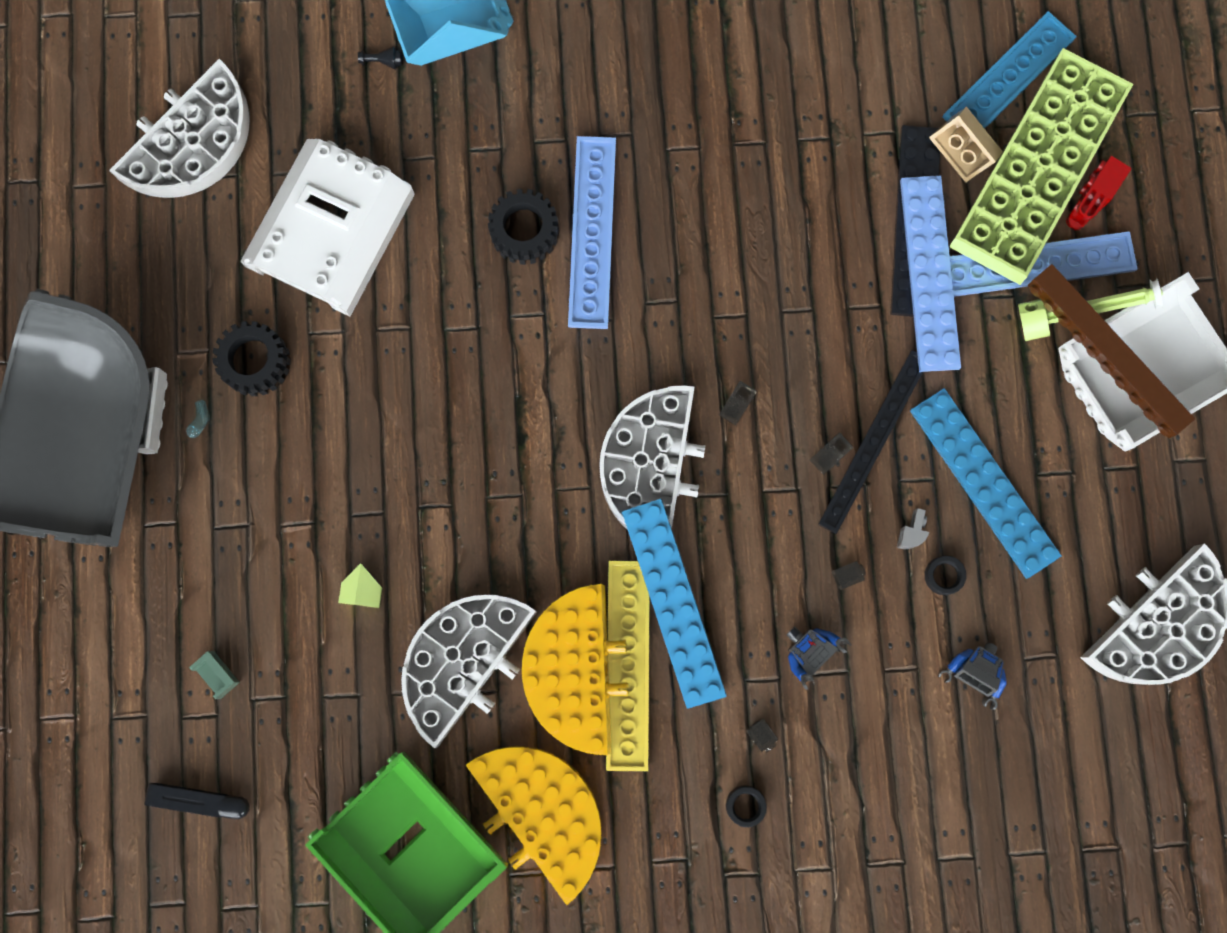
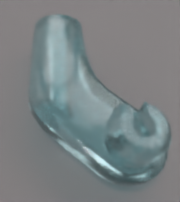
M204 400L195 402L196 418L186 429V433L190 438L199 436L209 422V413Z

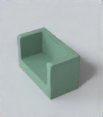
M207 651L189 667L191 671H197L214 691L213 697L215 699H222L240 683L214 651Z

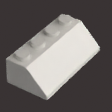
M157 367L147 369L149 400L138 453L143 454L158 453L160 447L159 436L163 426L162 412L165 407L164 396L168 382L167 374Z

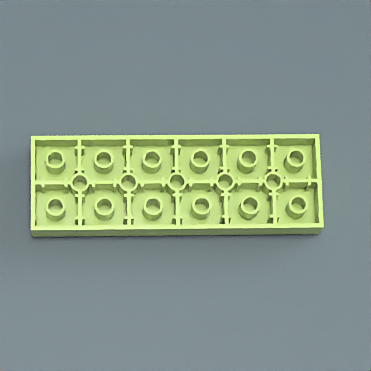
M1062 48L949 247L1021 285L1028 277L1133 84Z

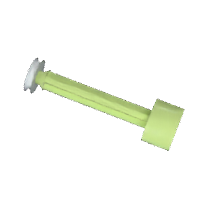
M1156 277L1155 281L1150 280L1149 289L1142 287L1139 290L1093 299L1087 302L1097 313L1144 303L1147 305L1149 301H1153L1155 309L1159 305L1163 308V291L1160 289ZM1038 299L1018 304L1025 341L1050 336L1048 324L1059 321L1053 312L1045 310L1043 301Z

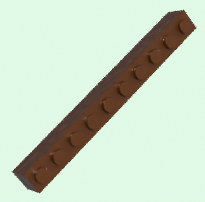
M1053 264L1028 284L1031 293L1043 301L1045 308L1049 312H1053L1058 318L1059 323L1072 333L1074 340L1081 343L1086 348L1088 355L1095 358L1101 364V369L1113 377L1115 384L1120 389H1124L1129 395V399L1143 410L1145 417L1158 426V430L1162 435L1168 438L1176 436L1195 420L1193 415Z

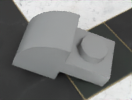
M917 508L913 511L910 527L904 526L900 530L897 548L911 549L921 545L927 539L929 532L921 530L925 528L927 522L926 510Z

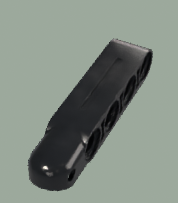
M148 783L144 805L230 819H241L250 810L249 802L244 797L162 783Z

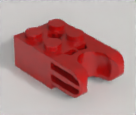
M1112 155L1106 161L1102 160L1098 167H1095L1091 172L1088 182L1080 189L1079 194L1081 196L1067 216V225L1073 230H1081L1089 220L1093 219L1112 200L1132 168Z

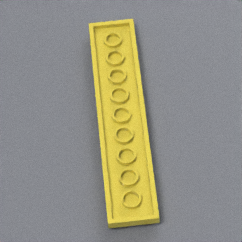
M609 561L608 641L626 640L627 646H618V648H627L626 654H608L609 683L628 682L629 688H620V690H629L628 696H610L612 754L606 755V771H648L649 593L638 561Z

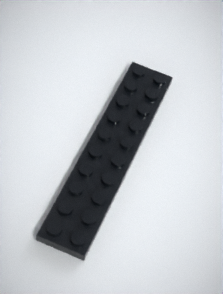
M906 125L901 127L890 315L914 317L900 180L901 178L939 176L940 151L929 138L939 128Z

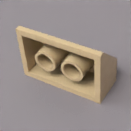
M967 106L951 117L929 137L965 182L994 164L1003 153Z

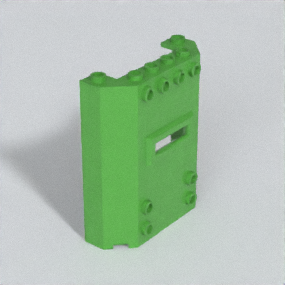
M404 751L400 754L395 752L387 760L389 764L386 767L384 765L375 774L377 778L372 783L367 781L359 789L361 793L356 798L352 796L344 804L346 808L341 813L336 811L328 819L330 823L321 830L315 829L308 836L310 841L305 846L384 933H440L509 864ZM418 822L424 829L390 860L384 853Z

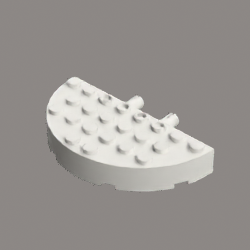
M220 59L182 97L173 89L167 90L171 96L166 92L164 99L173 106L155 124L151 123L145 116L140 118L144 124L140 120L137 121V126L145 132L144 136L109 170L118 180L131 189L146 195L174 198L202 191L215 184L230 171L245 147L250 119L245 95L231 71Z
M670 386L653 390L640 396L619 413L605 436L600 455L601 485L609 508L626 529L627 526L622 514L624 510L662 498L672 528L677 496L680 494L697 498L699 485L681 483L680 480L683 456L690 455L703 458L705 445L691 444L686 441L694 393L693 386Z
M1206 544L1193 546L1160 580H1157L1146 567L1139 571L1140 574L1137 573L1136 577L1149 588L1148 592L1131 608L1118 595L1111 598L1112 601H1108L1107 605L1120 616L1119 620L1080 658L1099 673L1117 681L1131 684L1153 685L1171 683L1188 677L1201 669L1216 654L1223 642L1222 638L1227 628V579H1224L1220 569L1221 565Z
M477 595L450 603L435 612L420 627L406 653L402 669V693L409 717H411L420 735L432 747H439L470 703L477 705L486 714L490 712L491 709L489 707L493 708L495 702H492L480 693L481 688L495 669L501 670L512 680L516 675L510 669L518 674L520 668L506 660L505 655L528 626L537 611L522 602L508 597Z

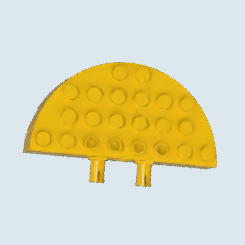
M602 584L589 585L571 591L553 602L541 614L531 629L524 648L522 681L532 712L540 724L553 737L575 750L596 755L612 754L610 696H628L629 690H620V688L629 687L628 682L609 683L608 654H626L627 648H618V646H627L626 640H607L605 585Z
M512 746L487 752L467 763L466 766L498 809L496 815L483 823L485 829L494 824L487 832L491 835L504 823L508 824L523 844L522 849L508 858L510 864L519 859L512 865L516 870L529 858L534 859L562 900L568 905L589 881L598 859L601 844L599 810L594 795L586 781L566 761L550 752L533 747Z

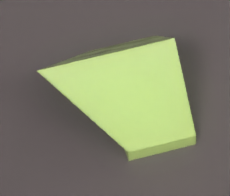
M360 563L341 582L338 603L380 608L382 587Z

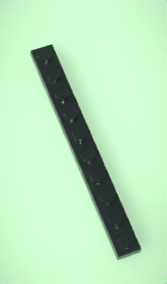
M910 351L818 523L819 526L834 534H837L923 373L919 372L917 352Z

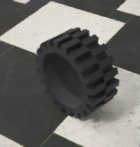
M517 189V194L515 195L512 194V191L507 192V198L499 197V205L494 203L491 207L493 213H489L488 229L496 251H500L504 259L508 256L512 263L519 260L520 265H525V260H530V263L534 264L537 257L543 260L546 252L550 254L553 251L552 245L556 246L557 236H559L558 219L554 206L551 207V202L548 198L543 200V194L537 192L536 196H534L531 189H527V194L523 193L522 189ZM519 210H530L536 213L543 222L538 235L528 241H517L508 236L504 228L506 220L511 214Z
M247 321L241 322L242 327L234 324L231 326L233 331L230 333L227 330L222 332L225 335L223 340L217 339L216 343L219 345V349L213 348V354L217 356V358H212L213 364L218 367L215 368L216 373L221 376L220 379L224 383L246 396L247 393L251 396H257L258 392L266 395L268 394L266 389L269 388L272 391L276 390L275 384L277 382L282 384L285 381L281 376L282 374L288 375L289 369L286 365L291 364V359L287 357L290 353L289 349L285 346V342L265 324L261 326L255 321H252L251 325ZM249 341L264 343L268 350V359L265 366L259 372L252 375L237 373L233 363L236 350L242 344Z

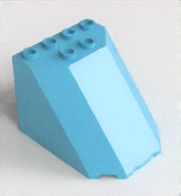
M385 0L407 63L424 65L504 38L509 32V27L514 22L506 0Z

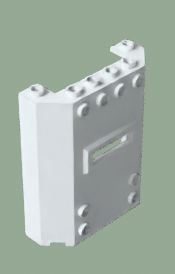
M307 139L240 262L246 268L261 275L266 273L329 303L333 309L350 317L415 195L412 186L394 175L388 167L384 165L377 166L367 157L360 158L349 149H340L332 141L327 140L325 142L321 139ZM310 194L348 211L345 219L307 202Z
M1188 272L1160 288L1163 291V308L1159 305L1155 309L1153 301H1149L1147 305L1144 303L1127 307L1106 319L1105 322L1192 414L1227 393V348L1191 296L1199 290V287ZM1073 338L1058 348L1066 380L1073 385L1077 397L1086 405L1087 413L1095 419L1098 424V430L1107 439L1126 452L1160 433L1158 426L1145 417L1143 410L1129 399V395L1124 389H1120L1115 384V380L1110 374L1105 373L1101 369V364L1095 358L1088 355L1086 348L1081 343H1078Z

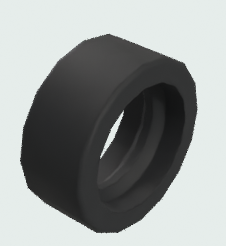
M941 556L933 559L927 565L925 581L934 593L950 595L958 592L964 586L966 570L957 558ZM942 563L952 565L957 572L956 583L948 588L939 586L934 580V570Z
M742 785L736 787L729 793L726 799L728 816L735 824L741 827L750 828L758 825L766 814L767 804L765 798L759 790L752 786ZM751 794L757 799L759 806L754 817L742 819L735 813L734 802L739 795Z

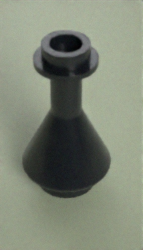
M393 46L378 54H367L362 49V51H358V62L362 63L363 66H365L366 62H380L396 70L397 66H402V51L397 50L396 46Z

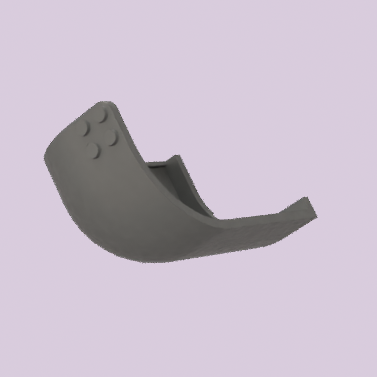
M35 289V292H30L25 300L0 391V531L46 538L47 535L55 536L54 540L93 546L99 545L102 547H118L148 407L149 377L147 367L135 341L110 316L89 305L72 301V298L69 296L49 295L48 291L42 289Z

